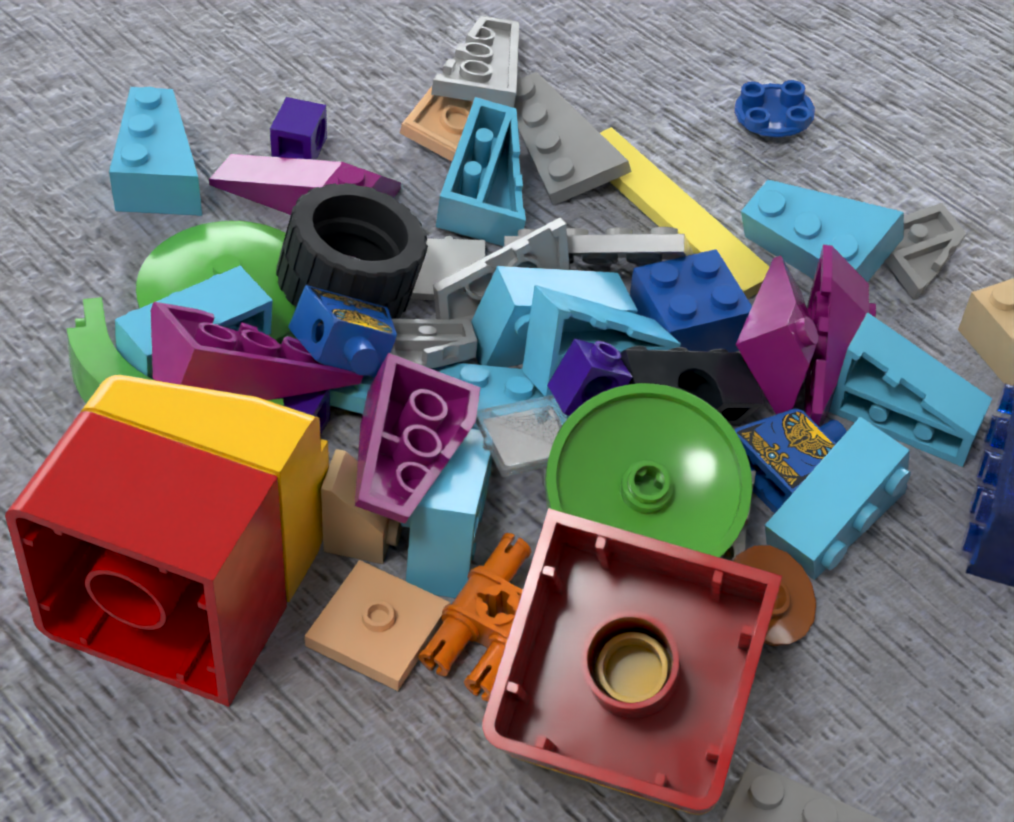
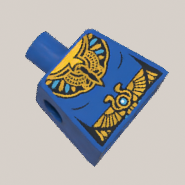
M305 285L288 326L300 343L319 363L371 377H376L387 354L391 352L397 336L387 307ZM322 320L324 324L317 326Z
M795 408L734 429L744 446L751 471H756L753 492L774 514L847 432L845 427L837 420L833 419L818 426L803 410Z

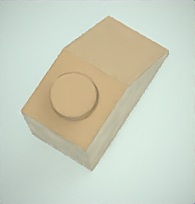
M336 449L321 487L324 552L383 564L389 545L397 546L403 528L401 522L355 506L358 461L348 452Z

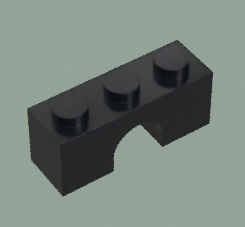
M644 346L630 347L620 353L622 362L632 376L629 384L650 383L667 385L691 393L715 408L730 425L739 426L764 404L758 382L741 353L728 352L726 349H714L708 352L688 351L684 347L670 350H648Z

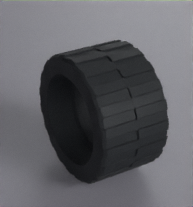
M348 183L327 184L324 187L313 188L307 194L301 195L296 201V205L293 206L276 267L278 285L280 290L285 293L286 299L296 307L305 285L387 307L391 318L399 319L402 312H405L408 307L427 253L426 231L422 228V223L410 212L411 210L396 201L394 197L376 191L374 188Z

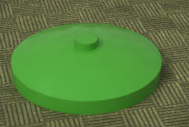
M218 221L197 225L169 237L149 254L141 266L136 281L138 309L168 297L174 292L182 291L203 282L214 275L241 266L273 300L271 334L268 336L282 344L284 337L287 336L297 339L288 327L296 306L292 305L286 299L285 293L280 290L278 276L276 275V267L286 233L260 223Z
M650 383L629 384L612 388L592 397L576 409L565 421L556 435L550 450L545 474V495L547 506L550 509L721 558L735 542L748 516L752 497V474L749 460L740 438L728 421L711 405L691 393L671 386Z

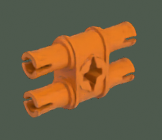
M505 533L502 536L500 543L483 566L479 565L469 571L467 583L452 604H447L443 608L441 616L442 625L418 656L421 663L430 671L438 664L439 667L436 670V674L447 676L450 668L469 641H476L487 647L488 649L475 668L464 680L466 688L475 696H478L481 689L484 690L481 699L484 701L489 700L523 589L511 584L510 581L532 552L530 546L520 537L515 545L512 546L511 543L515 539V535L512 533Z

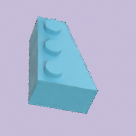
M130 87L109 170L115 211L202 216L198 174L173 89Z
M767 180L741 210L744 234L747 239L775 256L781 255L786 263L812 279L815 277L823 244L832 245L868 282L904 238V212L772 180Z
M497 266L471 321L477 338L476 359L479 365L511 367L523 364L534 285L634 314L638 310L618 273Z
M534 285L522 372L546 398L554 397L547 385L574 338L590 343L604 341L614 346L620 353L634 346H644L648 350H670L680 347L681 343L654 319Z
M867 312L847 349L829 412L854 423L859 417H862L895 440L963 467L980 431L992 398Z

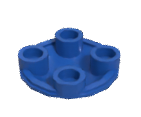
M788 80L783 84L769 83L763 85L759 82L751 81L743 84L741 87V94L736 100L734 113L739 123L751 132L762 136L786 137L796 135L810 126L814 120L815 107L811 99L805 95L804 84L799 81Z

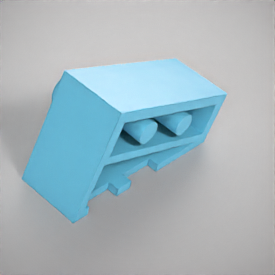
M477 97L474 98L440 194L436 220L437 228L485 240L500 246H504V236H518V230L524 229L526 216L522 199L523 180L522 175H520V145L516 108Z
M241 266L214 275L203 282L182 291L174 292L168 297L156 301L212 313L215 317L213 324L238 331L241 323L257 327L259 332L266 335L271 334L273 300ZM153 303L140 309L132 310L126 315L115 319L117 351L129 364L153 379L150 310Z
M859 417L765 524L766 544L790 554L803 567L806 574L814 580L825 569L829 571L834 569L846 554L848 547L906 493L907 482L911 476V472L908 471L910 450L862 417Z
M471 429L405 524L401 523L402 527L410 528L406 582L434 595L456 598L467 583L471 560H474L477 546L474 540L478 524L482 522L490 481L495 432Z

